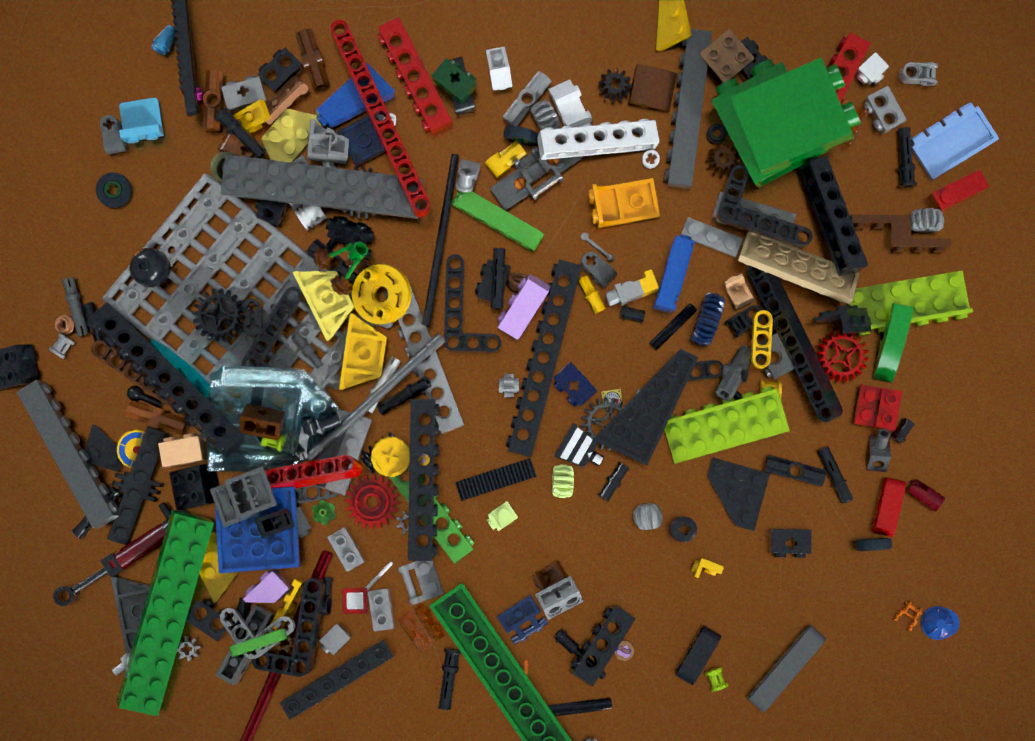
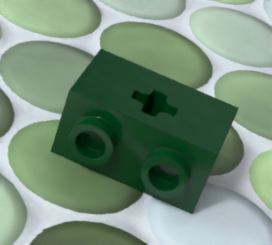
M445 58L431 75L432 81L463 105L477 88L476 77L468 71L466 73L460 69V64L452 59L450 61ZM452 77L455 79L459 77V83L457 81L452 83Z

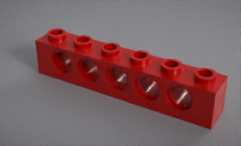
M397 17L379 26L380 33L377 34L379 41L382 45L386 44L388 48L386 54L390 62H395L397 68L394 70L398 78L404 79L406 83L403 86L408 97L412 95L415 101L412 105L417 114L421 113L423 117L421 123L425 131L430 130L431 134H434L452 125V120L400 18ZM393 39L401 40V44L398 46L391 45ZM408 56L410 61L403 64L400 62V58ZM411 73L419 75V78L415 81L408 79ZM420 90L428 92L425 98H419L417 93ZM434 107L437 111L434 115H428L426 110Z
M849 33L847 38L843 36L838 45L841 48L838 55L834 53L829 62L830 65L837 64L838 69L844 73L842 78L845 87L836 90L840 103L871 45L870 42L852 33ZM844 53L852 54L853 60L845 59Z

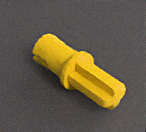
M585 275L579 278L578 281L586 294L584 298L590 303L594 314L606 309L598 294L599 291L594 289L589 277Z

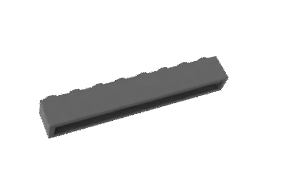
M691 29L692 36L682 41V46H685V53H681L679 65H683L682 73L678 72L677 84H680V91H676L674 103H677L678 106L677 111H673L672 122L675 123V128L670 131L669 142H673L672 150L668 149L667 161H670L669 169H665L664 180H667V186L685 189L692 187L708 67L700 53L711 44L712 31Z
M35 380L19 390L17 394L92 528L100 529L120 516L117 512L118 506L109 498L108 488L104 483L100 482L97 469L91 466L88 460L90 459L88 453L79 444V437L70 429V421L61 413V405L52 397L50 386L47 382Z

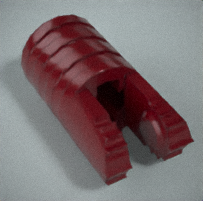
M911 480L908 492L936 512L943 504L945 497L930 486L920 482V480Z

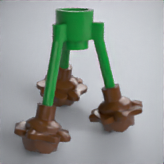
M356 242L354 245L348 243L347 246L334 252H328L327 248H317V252H314V263L319 269L330 270L334 264L332 261L334 256L348 250L347 261L345 262V265L349 266L348 272L342 277L336 275L335 278L330 280L333 291L338 295H348L349 292H352V284L349 282L352 272L359 275L369 264V261L366 260L369 249L362 242Z

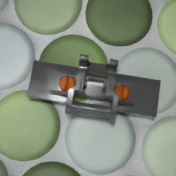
M562 140L557 142L558 144H564ZM535 146L531 149V153L522 160L516 159L513 161L517 170L492 186L490 190L506 211L528 195H531L536 200L539 194L558 181L562 182L564 179L560 173L583 157L541 160L538 148ZM549 171L553 173L552 177L536 188L532 189L530 184Z

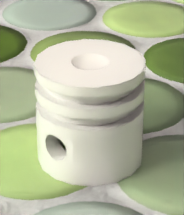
M303 205L302 209L300 207L298 208L299 211H294L307 231L309 227L313 228L314 224L317 225L327 218L322 209L317 206Z

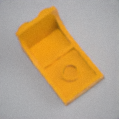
M653 178L610 186L592 184V188L589 190L590 205L594 204V209H592L593 224H597L598 228L660 218Z

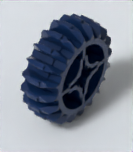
M708 292L705 295L691 337L692 341L697 342V344L708 346L713 340L725 303L724 297L720 296V294Z

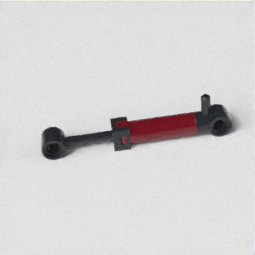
M163 502L158 506L166 520L118 551L100 560L104 567L76 585H65L57 588L53 594L54 602L59 606L73 604L78 597V592L107 573L110 577L117 576L129 566L161 547L171 514L167 504ZM180 510V512L193 514L188 510ZM64 590L69 593L67 601L62 599V592Z

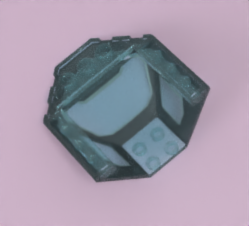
M221 366L211 377L208 400L238 429L240 426V416L246 404L285 411L284 428L281 435H286V442L283 450L279 452L276 448L261 446L263 437L244 434V444L226 458L223 454H217L212 444L207 440V471L249 472L262 466L267 470L297 464L301 459L296 456L294 445L298 441L302 423L301 419L308 415H312L315 419H325L337 413L338 405L304 369ZM332 429L325 431V434L316 432L314 435H309L307 451L323 439ZM218 432L215 435L218 437H222L225 434L223 432Z

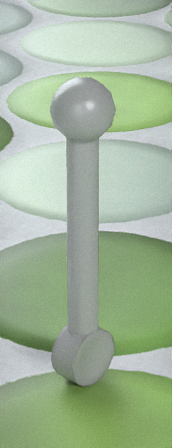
M587 233L581 234V239L594 246L607 257L608 261L614 260V256L608 254L592 241Z

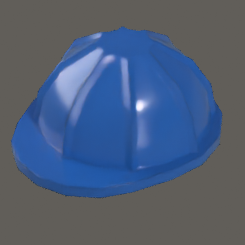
M930 607L921 617V628L925 635L931 639L941 640L948 638L959 629L960 622L956 613L944 607Z

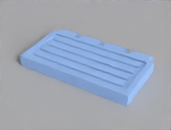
M969 102L958 109L961 117L954 111L942 119L945 127L938 121L925 129L928 137L922 131L911 138V142L914 145L912 146V151L931 181L999 139L979 106L974 107Z

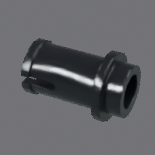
M629 305L621 307L620 317L623 320L630 319L643 323L645 310L628 307Z
M904 418L897 430L892 432L893 436L891 438L897 443L902 444V442L906 441V436L915 424L911 420Z

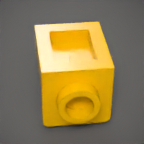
M700 557L699 561L695 560L691 571L694 572V577L699 578L702 567H704V572L716 576V573L722 574L724 566Z

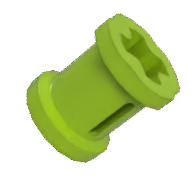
M280 435L279 440L262 438L261 446L276 448L277 451L281 452L286 442V435Z
M722 667L705 672V675L710 680L712 692L728 687V683H725L721 673Z

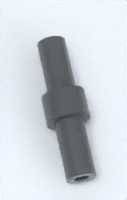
M299 333L296 334L293 339L302 349L303 355L306 358L308 357L317 369L320 368L323 362L315 354V349L311 344L308 345Z

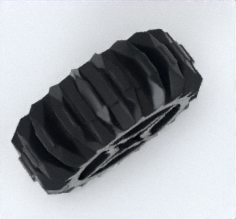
M220 288L218 294L215 289H212V296L205 292V300L201 297L198 298L202 302L201 305L194 304V307L199 310L192 312V315L198 316V318L193 319V323H200L195 329L198 331L203 329L200 334L204 337L208 334L207 339L210 341L215 336V342H219L220 336H222V340L226 342L227 335L232 339L235 338L232 333L233 331L240 334L241 331L237 329L238 325L244 327V323L240 322V319H246V316L240 313L246 311V308H239L243 301L238 300L235 302L238 299V295L234 294L231 297L232 292L230 290L224 295V289ZM218 300L213 310H206L210 303ZM224 300L232 304L235 313L225 311ZM220 311L226 316H223V318L219 320L217 317L213 315ZM204 317L213 319L215 331L208 328ZM234 319L227 329L221 331L225 321Z

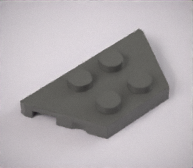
M111 577L125 651L129 653L133 646L150 585L119 577Z

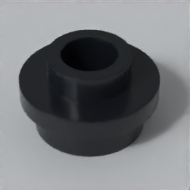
M713 124L707 131L708 139L715 144L723 142L727 136V131L721 124ZM718 131L720 133V136L715 137L713 135V132Z

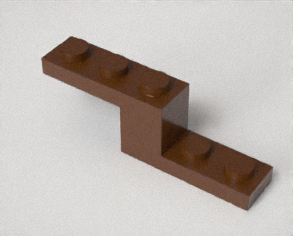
M911 215L850 216L855 229H864L866 225H872L874 229H884L888 226V249H893V252H906V249H913V252H925V249H933V252L939 253L945 252V249L951 247V239H911Z

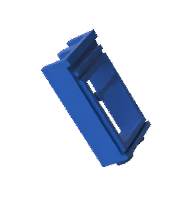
M680 234V237L676 236L673 240L654 309L671 314L676 309L677 305L674 304L679 299L678 296L681 292L695 241L691 240L692 237Z

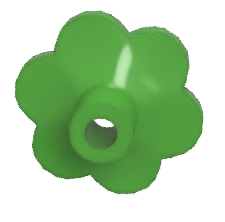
M320 500L318 505L312 507V512L314 513L313 520L323 525H327L330 520H334L336 517L334 504Z

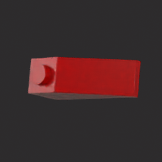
M979 169L933 192L928 196V199L934 209L943 211L988 188L989 185Z

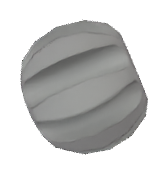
M647 503L635 508L633 519L639 529L651 530L661 525L663 513L657 504Z

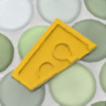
M301 578L294 579L292 583L293 589H290L283 600L284 604L277 611L271 624L280 617L293 613L296 607L294 602L297 597H302L303 586L306 581ZM282 621V627L276 629V627L274 626L273 629H275L276 631L284 629L287 622Z

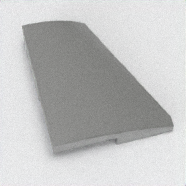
M311 119L307 160L346 164L349 139L342 135H337L330 128L325 129L316 124V120Z

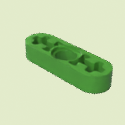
M280 629L230 646L229 650L231 656L235 657L288 638L285 629Z

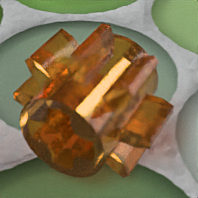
M292 633L288 635L287 641L290 642L289 644L283 645V641L277 643L279 647L278 652L285 649L286 653H289V647L294 648L295 637Z

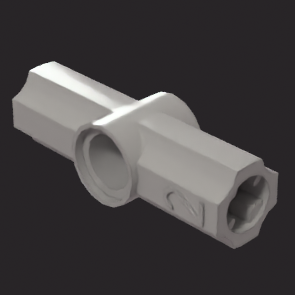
M538 71L525 89L519 93L518 98L502 117L508 124L513 126L519 125L531 107L535 105L552 81L548 76ZM527 95L533 100L531 103L526 104L522 101V98Z

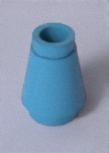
M167 25L152 41L151 47L161 55H165L166 52L170 51L175 38L174 34H176L173 26Z

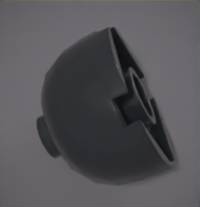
M144 248L133 255L129 270L131 277L138 284L148 288H155L167 281L171 272V264L164 252L155 248Z

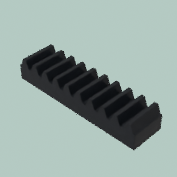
M531 458L457 481L455 484L460 499L463 501L537 476Z

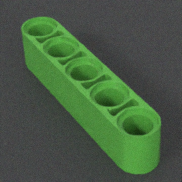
M458 191L451 203L463 212L533 252L544 236L538 229L472 191Z

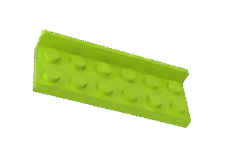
M963 270L856 288L853 300L848 305V307L858 305V308H867L868 316L871 319V330L878 329V332H885L893 303L914 307L911 323H917V326L927 325L929 320L935 319L937 323L949 321L948 317L956 316V319H963L973 312V309L969 307ZM871 332L858 333V334H859V336H861V335L871 334Z
M770 386L761 389L760 394L754 395L753 392L742 394V399L736 401L733 397L730 401L722 400V405L715 406V403L704 405V410L698 412L694 408L684 411V416L677 417L676 414L671 415L665 427V433L674 464L790 431L778 389L773 390V387Z

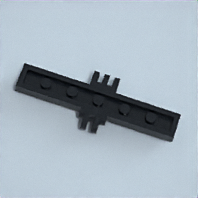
M147 426L131 472L125 471L124 475L120 473L115 474V477L122 479V481L113 480L112 485L118 486V490L123 492L117 510L120 516L113 520L107 540L127 545L143 499L153 502L157 501L158 498L150 495L151 493L159 495L160 490L154 489L153 486L162 487L163 483L152 480L151 476L160 453L158 443L164 442L163 439L166 437V432Z

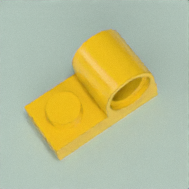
M258 100L232 115L241 121L242 126L249 133L260 130L263 127L261 123L271 118L264 100Z

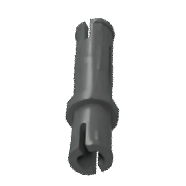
M69 277L71 287H69L67 278H64L62 282L66 294L65 299L69 304L77 337L82 336L80 326L83 329L84 335H88L90 333L86 325L80 302L81 296L77 291L75 278Z

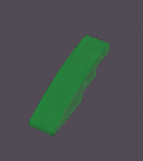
M896 303L892 304L889 322L886 323L884 337L880 341L873 379L893 382L905 346L914 307Z

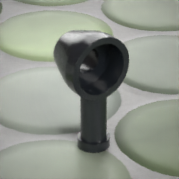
M323 577L325 594L321 615H330L332 608L330 592L333 578ZM312 602V610L315 611V604Z

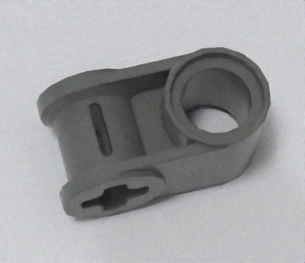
M104 116L100 121V127L106 154L127 151L126 142L120 138L121 122L114 116ZM110 121L114 123V125L111 126L112 129L107 127L110 125Z
M587 252L581 259L582 268L602 288H605L617 275V272L595 252ZM586 257L588 259H590L591 257L594 259V266L592 264H590L589 266L586 264Z

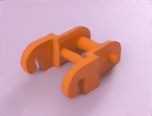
M912 601L905 603L906 607L903 610H899L894 621L897 622L902 614H906L912 619V623L908 628L909 631H912V627L918 622L916 619L919 615H922V608L917 609L912 605ZM909 608L916 612L914 616L907 612Z

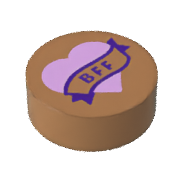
M622 640L614 654L619 660L627 661L632 658L634 647L630 642Z

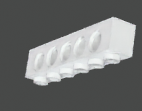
M641 119L637 122L625 120L618 124L604 122L596 126L584 124L574 128L573 126H564L561 129L548 127L539 132L537 141L541 160L653 150L659 144L656 121ZM632 132L638 133L640 137H635ZM613 134H618L621 139L615 138ZM594 136L601 137L602 141L596 140ZM575 137L581 138L583 142H577ZM555 139L562 140L564 144H558Z

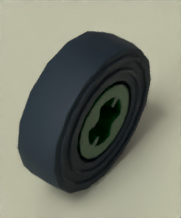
M508 125L504 129L503 136L510 141H517L525 145H536L538 142L537 137L539 134L531 129Z
M110 172L104 174L96 184L97 198L108 207L117 208L123 206L131 197L132 188L130 182L119 173ZM111 186H118V189L116 190L117 193L115 195L113 193H109L111 191Z
M891 538L859 539L855 541L857 551L887 550L892 548Z

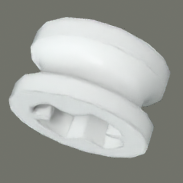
M648 150L643 154L642 164L646 168L652 169L659 164L660 156L655 150ZM651 154L652 157L653 155L656 157L654 164L646 162L648 155Z

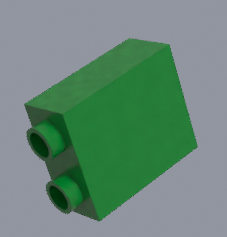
M821 57L730 97L763 176L854 139L851 128L861 124L852 101L841 105L836 94V90L845 87L837 64L826 68Z
M772 59L765 60L754 66L750 70L753 78L740 85L736 78L719 85L715 89L718 97L711 100L753 182L758 188L800 167L806 161L815 159L829 151L827 149L766 176H763L760 172L730 97L788 72L783 62L774 65Z

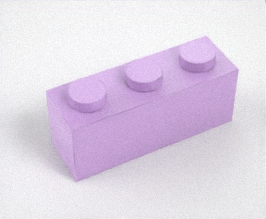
M529 274L527 279L523 277L517 287L520 289L517 295L513 294L507 303L510 305L507 311L503 310L497 319L500 321L498 328L517 340L550 289L548 284Z

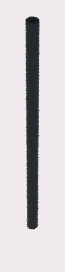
M458 154L451 155L422 321L424 326H430L459 160Z

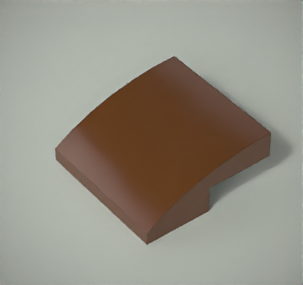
M637 64L628 103L645 108L651 107L665 112L670 111L677 73Z

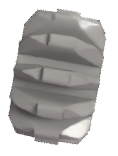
M547 100L539 101L531 107V113L540 130L548 127L554 129L560 127L559 118L550 102Z
M925 208L914 210L911 213V229L915 232L929 233L940 231L943 228L944 216L943 212L939 209Z

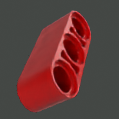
M885 477L874 519L873 533L894 537L905 494L906 481Z

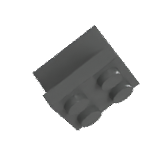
M263 466L225 480V484L210 489L224 528L260 515L263 510L277 505Z

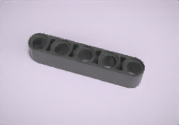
M809 625L747 699L760 711L765 712L823 645L826 637L812 625Z

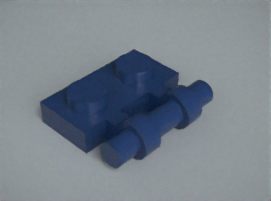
M531 595L497 616L507 634L512 630H515L517 633L511 638L514 645L520 641H526L528 636L536 631L540 632L543 630L542 627L548 624L545 617L538 621L535 618L541 611ZM530 620L532 625L522 631L520 625Z

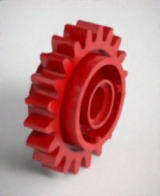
M372 474L371 480L365 475L364 482L356 479L358 486L350 485L353 492H346L347 495L351 496L350 499L345 500L346 503H350L346 510H352L349 518L356 516L355 524L362 521V528H364L368 523L370 530H372L374 524L380 529L381 522L388 525L387 518L395 519L391 513L399 511L394 508V505L400 504L399 501L394 500L399 494L392 493L396 488L395 486L388 487L390 480L383 483V476H380L378 481H376L375 475ZM371 496L376 497L378 500V504L374 508L369 507L367 504V500Z

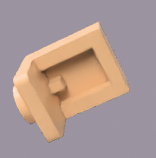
M742 274L732 276L724 282L726 292L736 310L754 302V297L748 289Z

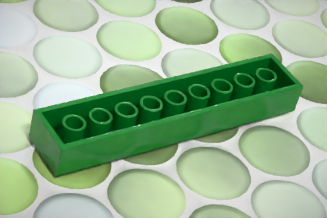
M176 510L171 511L117 697L118 708L154 716L159 715L214 522L209 518Z
M463 582L429 606L522 741H573Z

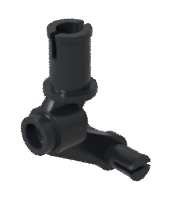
M337 413L322 420L320 418L315 419L312 415L301 419L302 423L298 441L294 445L296 456L301 460H304L303 457L307 459L309 435H314L316 432L325 434V431L342 425Z

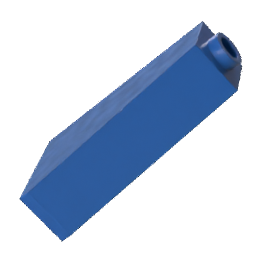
M367 63L368 70L383 102L392 99L395 96V90ZM351 78L316 109V119L322 126L327 125L331 129L366 112ZM362 80L359 82V85L361 86H367L369 84V82L366 80ZM369 98L367 100V102L370 104H373L377 101V99L375 98Z

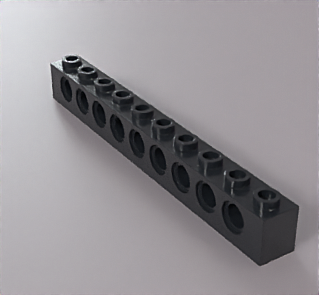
M560 259L558 264L554 263L551 275L555 277L553 283L549 282L548 284L550 286L548 292L549 299L548 302L544 301L541 313H544L543 321L539 320L536 332H539L538 340L534 339L531 351H534L533 359H528L526 370H529L528 378H523L521 389L524 390L523 397H518L516 408L519 409L518 416H513L511 427L514 428L513 435H508L506 442L509 452L532 457L582 265ZM561 277L567 278L569 280L568 286L561 287L558 284V279ZM561 296L564 299L563 305H554L553 298ZM556 315L559 318L558 324H549L548 317ZM551 334L554 337L553 343L545 344L542 339L543 336ZM546 353L549 356L548 362L540 363L537 359L538 355ZM535 372H541L544 375L542 382L537 383L533 380L532 376ZM530 391H536L539 394L537 401L531 402L528 400L527 395ZM525 410H531L534 413L532 420L526 421L523 419L522 414ZM520 429L528 431L529 436L526 440H520L517 437Z
M108 302L89 316L91 330L96 335L100 334L105 344L117 351L116 353L121 360H126L130 363L131 369L136 374L140 373L144 377L145 383L149 387H154L159 397L171 404V408L175 413H181L185 417V422L191 428L195 427L199 431L200 437L204 441L208 440L217 454H223L227 458L244 444V434ZM110 326L115 327V328L112 329V330H108V329H107V328L110 327ZM123 339L129 340V341L126 342V343H121V342H120V341L123 340ZM137 352L142 353L140 356H134ZM148 366H155V367H156V368L151 369V370H150V369H147ZM162 379H169L167 383L160 382ZM176 392L183 393L181 396H175L174 394ZM191 405L197 406L194 410L188 409ZM203 419L211 420L209 423L201 422ZM218 432H223L225 435L222 437H218L215 434Z

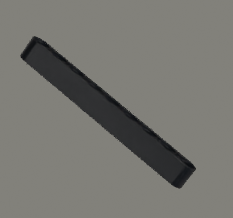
M749 265L748 274L766 311L772 315L776 332L818 418L822 422H829L839 418L843 413L842 406L779 277Z

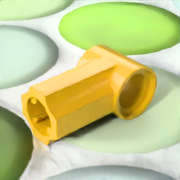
M515 141L502 152L491 156L485 164L498 179L511 169V166L514 165L513 161L523 158L526 152Z

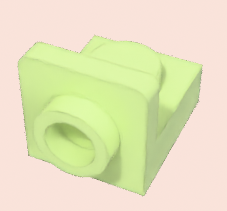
M508 501L487 514L489 516L487 522L493 530L497 528L498 531L518 518Z

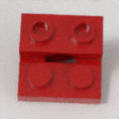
M861 384L853 424L895 431L902 391Z

